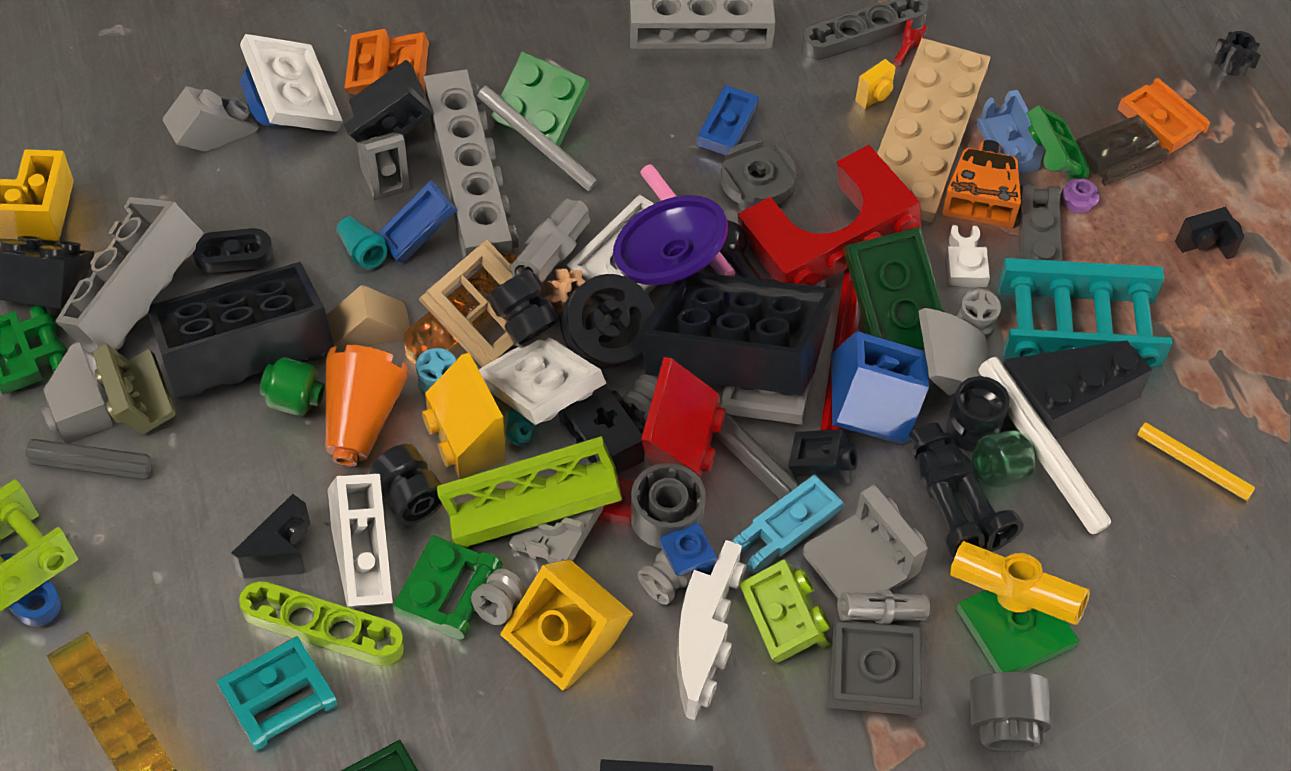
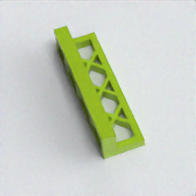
M602 436L437 486L438 497L450 516L452 540L455 544L462 547L475 545L622 500L616 467ZM598 454L601 460L588 465L577 463L580 459ZM545 469L557 470L555 475L548 477L537 476L539 471ZM506 481L517 483L514 487L505 490L495 488L497 484ZM466 493L475 495L474 499L456 504L453 497Z

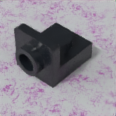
M1225 206L1185 218L1175 243L1182 253L1197 248L1204 250L1216 243L1224 257L1229 259L1236 255L1244 239V233L1240 223L1234 220Z
M843 430L795 432L788 463L792 474H833L840 486H849L852 471L857 468L858 455L855 446L850 444Z

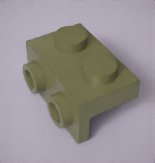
M107 343L92 351L98 367L95 370V376L100 385L106 390L109 399L106 401V408L117 423L123 422L140 435H143L175 416L176 411L157 358L152 351L146 350L131 360L126 359Z

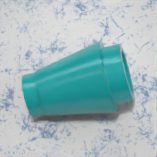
M351 216L345 217L338 223L337 233L355 265L365 269H372L379 266L387 256L386 241L380 234Z

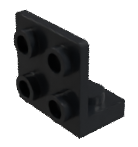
M407 60L403 61L349 100V104L355 117L346 122L344 126L351 138L356 142H361L390 133L404 135L433 115V111L412 64Z

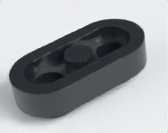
M257 228L208 232L203 234L196 243L193 258L200 270L209 273L255 269L266 265L271 260L273 247L270 236L265 231Z

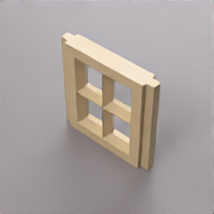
M488 240L481 243L418 299L467 352H470L471 356L481 367L501 357L514 345L507 331L491 345L471 324L485 310L503 328L506 323L503 317H497L487 299L466 278L480 264L500 285L512 278V271L509 267L511 264ZM459 282L480 303L466 317L445 296Z

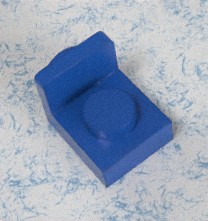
M698 522L686 529L671 532L660 537V546L675 575L681 576L689 572L693 574V571L696 570L711 576L717 562V556Z

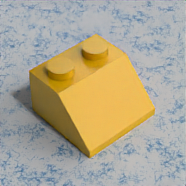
M470 352L462 354L425 393L427 410L422 411V417L429 434L437 433L441 441L438 444V449L445 466L453 465L459 479L506 462L503 415Z
M567 559L545 564L541 567L500 635L562 691H565L612 648L633 613L572 560Z

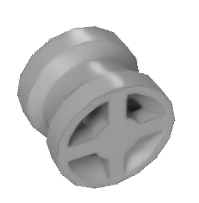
M975 289L963 296L957 317L978 328L987 338L994 332L1001 304L993 293L983 289Z
M663 550L656 555L655 563L652 566L646 565L638 572L639 582L645 591L653 599L665 605L675 598V591L678 588H685L689 585L692 572L681 576L675 575Z
M497 569L488 576L487 584L478 586L471 595V602L475 611L486 622L493 625L505 623L511 617L512 610L517 608L527 592L522 580L512 571L506 569Z

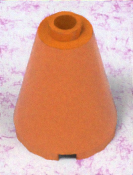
M346 345L345 352L336 353V346L329 350L326 358L325 450L328 454L332 455L333 462L352 467L356 466L357 462L367 460L408 379L409 369L405 362L402 361L400 368L392 363V354L367 346Z

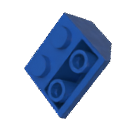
M856 331L831 353L832 425L904 445L909 440V433L914 427L929 389L925 351Z

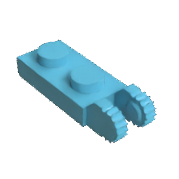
M813 475L754 518L752 524L743 530L741 534H738L732 542L742 545L741 554L751 548L759 537L767 544L758 553L754 554L746 565V568L755 575L768 567L777 556H783L843 510L844 502L816 475Z

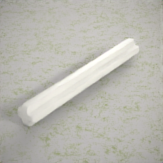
M992 357L983 362L979 368L980 375L990 377L1006 388L1010 397L1007 414L1088 532L1094 535L1106 529L1111 523L1110 517L998 357Z

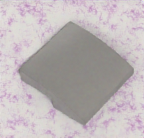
M929 308L919 310L929 378L948 395L956 393L960 383L966 379L981 376L979 368L983 362L989 359L985 334L969 322L949 313Z

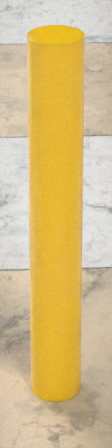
M1147 422L1142 425L1137 434L1138 437L1245 501H1248L1256 488Z

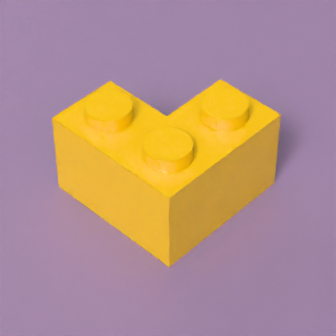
M24 149L17 179H0V239L17 240L18 236H35L46 241H60L74 182L64 151Z

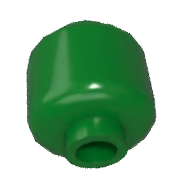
M287 357L280 358L274 365L268 364L260 384V395L265 396L268 407L295 416L305 415L312 405L318 407L325 391V383L319 381V371L314 365Z

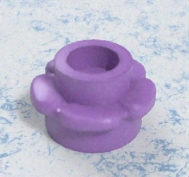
M1071 179L1066 183V187L1062 189L1063 203L1068 210L1074 213H1086L1091 210L1092 206L1098 203V189L1089 180Z

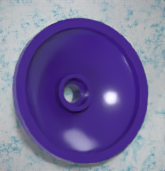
M685 195L659 201L636 214L622 228L613 247L614 261L622 275L636 283L664 285L681 281L702 270L719 253L728 234L727 218L722 208L716 202L706 197Z

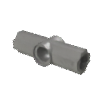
M567 198L550 215L551 217H547L525 241L527 246L509 266L512 271V278L522 272L531 270L539 285H541L552 272V269L554 270L577 245L575 240L591 221L588 214L589 208L581 200L574 201Z

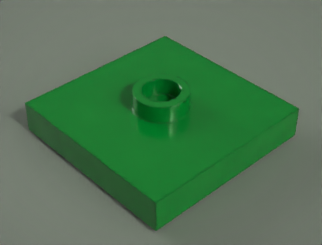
M988 590L959 601L956 608L996 673L1024 672L1077 648L1080 642L1068 622L1033 608L1026 612L1009 611L998 602L997 594Z

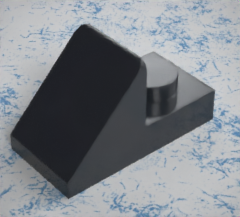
M292 494L231 552L237 574L245 579L294 575L305 572L301 553L291 545L299 542L311 525L304 501Z

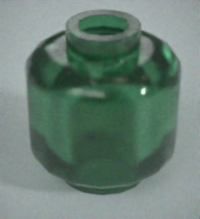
M1015 430L986 435L978 441L972 454V466L978 471L976 474L978 478L982 479L985 484L992 488H1002L1024 483L1031 478L1035 469L1037 455L1034 446L1024 434Z

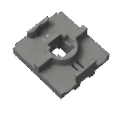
M601 506L515 532L509 544L513 550L527 553L534 559L538 557L547 559L548 563L567 559L573 561L604 508Z

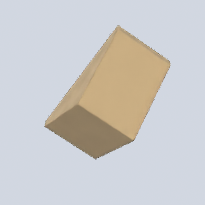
M364 285L357 288L326 315L336 351L345 350L346 345L369 346L412 339L405 302Z

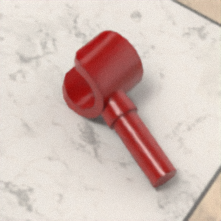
M913 20L906 21L902 36V47L893 60L895 65L901 66L908 52L912 48L919 46L927 28L925 24L922 29L915 30L911 28Z

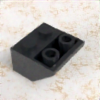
M18 236L17 241H1L0 300L59 309L64 308L79 281L87 277L91 267L90 262L94 257V251L80 249V243L71 241H57L56 246L42 244V238L35 236Z

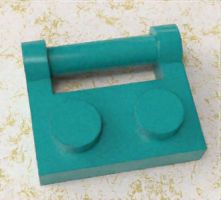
M298 636L216 680L222 695L256 752L269 745L267 740L322 709L327 712L338 706L333 692ZM308 685L313 690V694L260 724L254 718V715Z

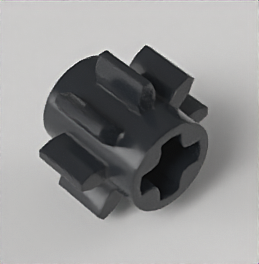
M1229 32L1226 40L1219 38L1213 51L1217 54L1214 63L1219 64V68L1228 75H1245L1248 67L1255 69L1261 56L1257 53L1260 43H1257L1255 38L1247 32Z

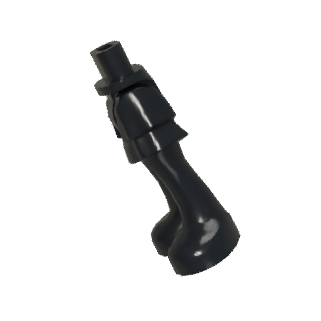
M934 422L917 427L909 433V437L914 444L912 454L917 460L920 479L926 485L929 497L935 498L949 532L945 538V544L951 557L955 558L957 549L963 541L983 548L984 545L986 550L993 552L1010 543L1021 533L1024 524L1018 514L1013 510H1003L996 513L983 492L976 475L978 471L970 464L971 460L954 443L952 435L943 432L939 423ZM960 492L976 524L969 523L955 496L956 493Z

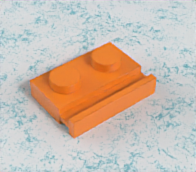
M1159 78L1154 79L1153 84L1149 86L1146 84L1122 98L1118 106V110L1169 154L1194 140L1199 133L1204 134L1207 132L1210 121Z

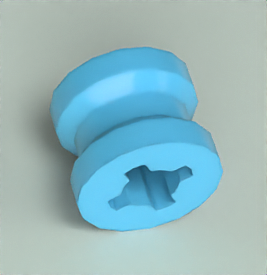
M431 348L424 351L418 357L416 372L418 375V387L423 395L456 361L451 352L442 348Z

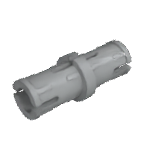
M877 590L876 593L870 594L842 592L838 598L837 609L839 618L842 621L874 620L877 624L889 625L892 621L897 620L926 622V618L930 614V602L926 594H892L890 590Z

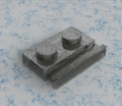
M1139 115L1078 138L1076 141L1089 168L1094 174L1099 173L1103 178L1102 184L1104 186L1165 162L1169 154L1167 148L1162 149L1158 144V137Z

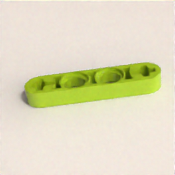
M264 581L249 584L240 594L239 603L243 617L253 626L290 638L298 636L300 641L379 666L392 665L403 655L405 646L402 631L397 624L389 620ZM263 597L268 599L269 606L261 605L258 611L254 610L252 602L260 603ZM307 608L314 613L309 623L298 626L289 621L290 615L295 610ZM275 609L280 610L279 618L277 617ZM341 621H348L355 626L354 632L344 639H337L330 634L333 625ZM365 628H367L368 638L363 636ZM385 636H389L392 645H385L382 650H377L375 641L382 642Z

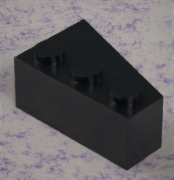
M1128 341L1004 359L1003 365L1056 440L1140 398L1152 372L1150 366Z

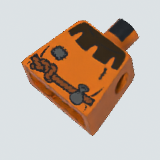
M993 140L981 142L978 150L972 148L964 149L948 186L942 215L1013 228L1021 203L1018 160L1014 156L1001 154V145Z

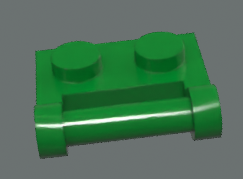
M1040 105L1028 111L1026 114L1032 124L1028 127L1029 133L1036 144L1039 146L1043 145L1046 151L1043 160L1045 167L1053 172H1064L1070 180L1087 179L1090 174L1089 165L1065 119Z
M432 535L393 604L394 614L450 637L464 639L470 628L468 621L475 610L471 602L473 591L481 584H487L488 576L495 570L501 569L503 563L499 558L490 553H477ZM466 569L475 572L454 612L449 614L443 613Z

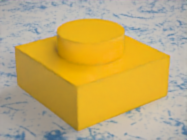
M884 59L860 75L855 101L864 109H867L877 101L885 100L893 90L896 67Z

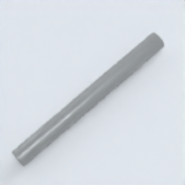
M487 85L478 92L477 97L588 192L597 185L598 180Z

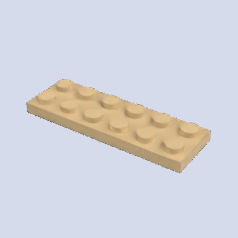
M921 38L877 154L920 201L921 220L933 223L991 57Z

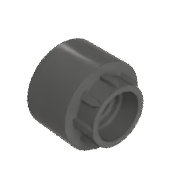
M661 463L645 469L636 478L631 492L630 518L636 534L649 545L661 548L660 537L686 529L697 522L702 528L706 503V490L702 480L691 469L675 463Z
M997 672L980 675L970 681L971 728L975 732L980 733V742L986 748L1003 752H1021L1036 749L1043 743V733L1051 729L1050 688L1047 678L1024 672Z

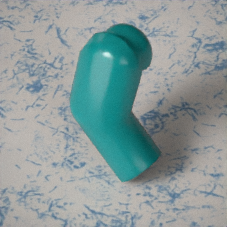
M513 408L508 411L506 416L505 434L508 440L514 445L523 446L532 439L534 434L532 422Z

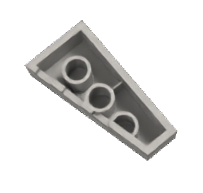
M129 197L124 205L128 212L123 223L120 221L114 222L108 232V235L112 238L110 245L104 251L96 252L90 262L93 271L91 277L79 281L55 322L73 339L80 342L87 352L93 353L92 351L106 343L116 351L120 349L125 343L126 335L131 328L148 313L150 304L157 294L171 283L174 272L183 260L190 257L195 251L196 243L203 236L204 232L174 201Z

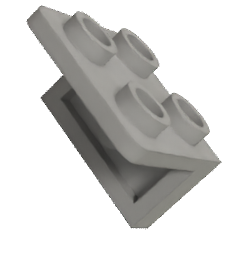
M874 484L860 493L856 513L808 541L804 545L803 555L835 596L839 598L842 592L870 594L876 593L877 590H894L920 574L928 548L922 534L916 528L910 527L901 517L896 503L889 496H884Z

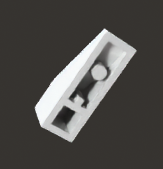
M380 474L336 476L328 487L331 531L347 608L392 604Z

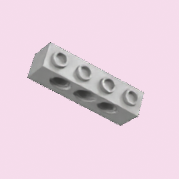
M630 0V49H772L775 30L773 0Z

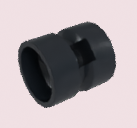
M531 270L522 272L507 280L486 296L497 317L506 318L507 321L504 328L515 346L522 345L545 332L560 320L551 302L548 299L540 298L543 289Z
M984 376L970 377L960 383L955 393L946 429L947 433L952 435L954 443L959 448L970 452H981L995 445L1009 409L1010 397L1006 388L998 381Z
M400 444L386 450L371 465L368 474H380L382 496L387 498V505L403 525L421 522L441 507L442 502L438 497L437 486L442 484L436 475L428 470V464L412 444Z

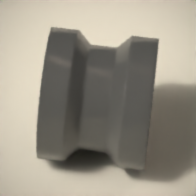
M647 374L641 375L634 383V390L627 392L622 397L626 413L631 420L639 421L642 426L646 424L658 380Z

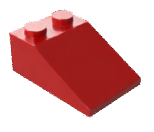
M664 357L641 440L650 467L661 463H675L691 469L701 479L703 471L708 473L711 471L715 457V448L710 447L713 432L720 433L722 430L726 409L720 408L719 393L675 360Z

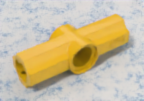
M965 541L957 549L950 570V576L997 594L998 602L1009 611L1026 612L1033 608L1074 625H1078L1083 616L1090 595L1089 589L1042 572L1041 563L1031 555L1014 553L1003 557Z

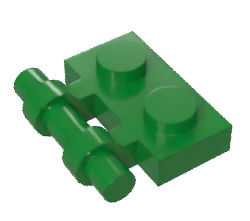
M34 306L30 310L32 318L22 322L19 321L15 311L0 316V391L2 395L42 381L43 379L38 368L49 365L52 367L53 372H55L68 351L66 345L59 341L56 334L58 331L55 318L48 314L45 306ZM38 338L41 340L42 345L30 349L28 340Z

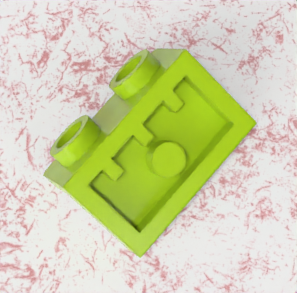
M783 559L739 583L769 654L776 663L795 655L815 643L823 649L831 645V641L826 631L831 629L830 622L823 609L819 605L814 606L809 595L814 591V588L803 568L796 570L789 562Z

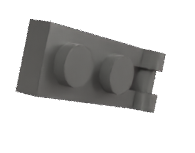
M1022 183L1020 185L1021 203L1019 207L1020 259L1062 261L1060 187L1047 186L1046 189L1034 188L1033 184ZM1033 203L1045 204V209L1033 208Z

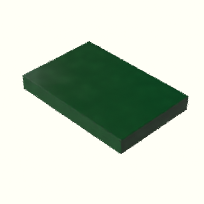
M917 227L843 247L867 334L915 349L925 350L918 311L924 308L945 311L921 228Z

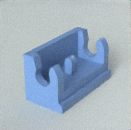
M1008 91L1004 98V104L998 108H995L996 103L993 97L989 98L984 105L981 118L977 119L976 123L984 140L998 142L1001 145V154L1014 156L1018 160L1019 175L1038 171L1045 149L1043 145H1037L1029 133L1028 127L1032 125L1026 114L1029 110L1019 91Z

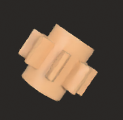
M555 269L556 278L543 282L546 286L543 299H548L559 316H561L562 308L570 294L586 282L582 279V270H571L568 272L567 269ZM588 298L585 304L591 305L592 301Z

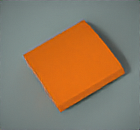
M384 28L351 35L344 87L346 92L353 95L358 94L405 60L412 64L424 91L423 76H426L429 46L425 33L420 32L390 38Z

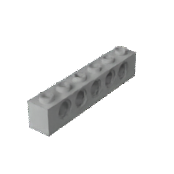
M467 69L423 76L425 96L433 111L430 120L449 199L457 208L453 215L463 257L468 256L481 243L488 240L512 264V248L519 247L518 235L515 224L508 225L506 218H511L509 200L507 195L500 196L499 189L503 188L500 167H493L491 162L496 160L492 138L485 139L484 133L488 132L485 110L478 111L477 105H481V100L477 97L479 92L478 83L471 84ZM480 264L473 271L485 268Z

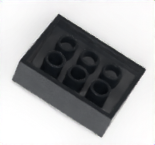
M301 262L150 305L148 311L175 398L180 396H196L203 393L207 388L223 383H239L247 376L265 371L268 364L274 365L277 360L283 357L298 361L303 359L316 360L324 356L326 352H329L332 347H335L325 308Z
M697 272L686 279L674 283L642 331L645 374L659 376L663 358L667 357L675 360L707 385L720 384L735 386L744 390L757 389L778 392L782 395L803 396L815 373L836 296V288Z

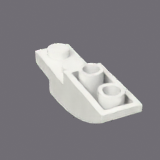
M725 540L711 576L696 570L693 571L681 611L677 649V676L685 715L692 720H695L700 706L709 707L717 682L711 679L716 667L725 668L732 649V644L726 642L728 624H725L724 621L731 604V600L726 599L730 587L738 589L746 564L740 563L742 545Z

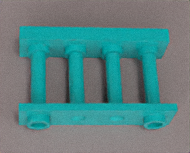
M1005 258L998 280L999 294L1015 295L1017 329L1010 328L1003 349V358H1016L1128 341L1150 368L1154 366L1163 367L1173 345L1172 337L1153 336L1149 302H1155L1163 284V267ZM1031 296L1054 298L1057 331L1034 330ZM1071 298L1094 300L1097 333L1074 332ZM1110 300L1133 302L1137 335L1113 333Z

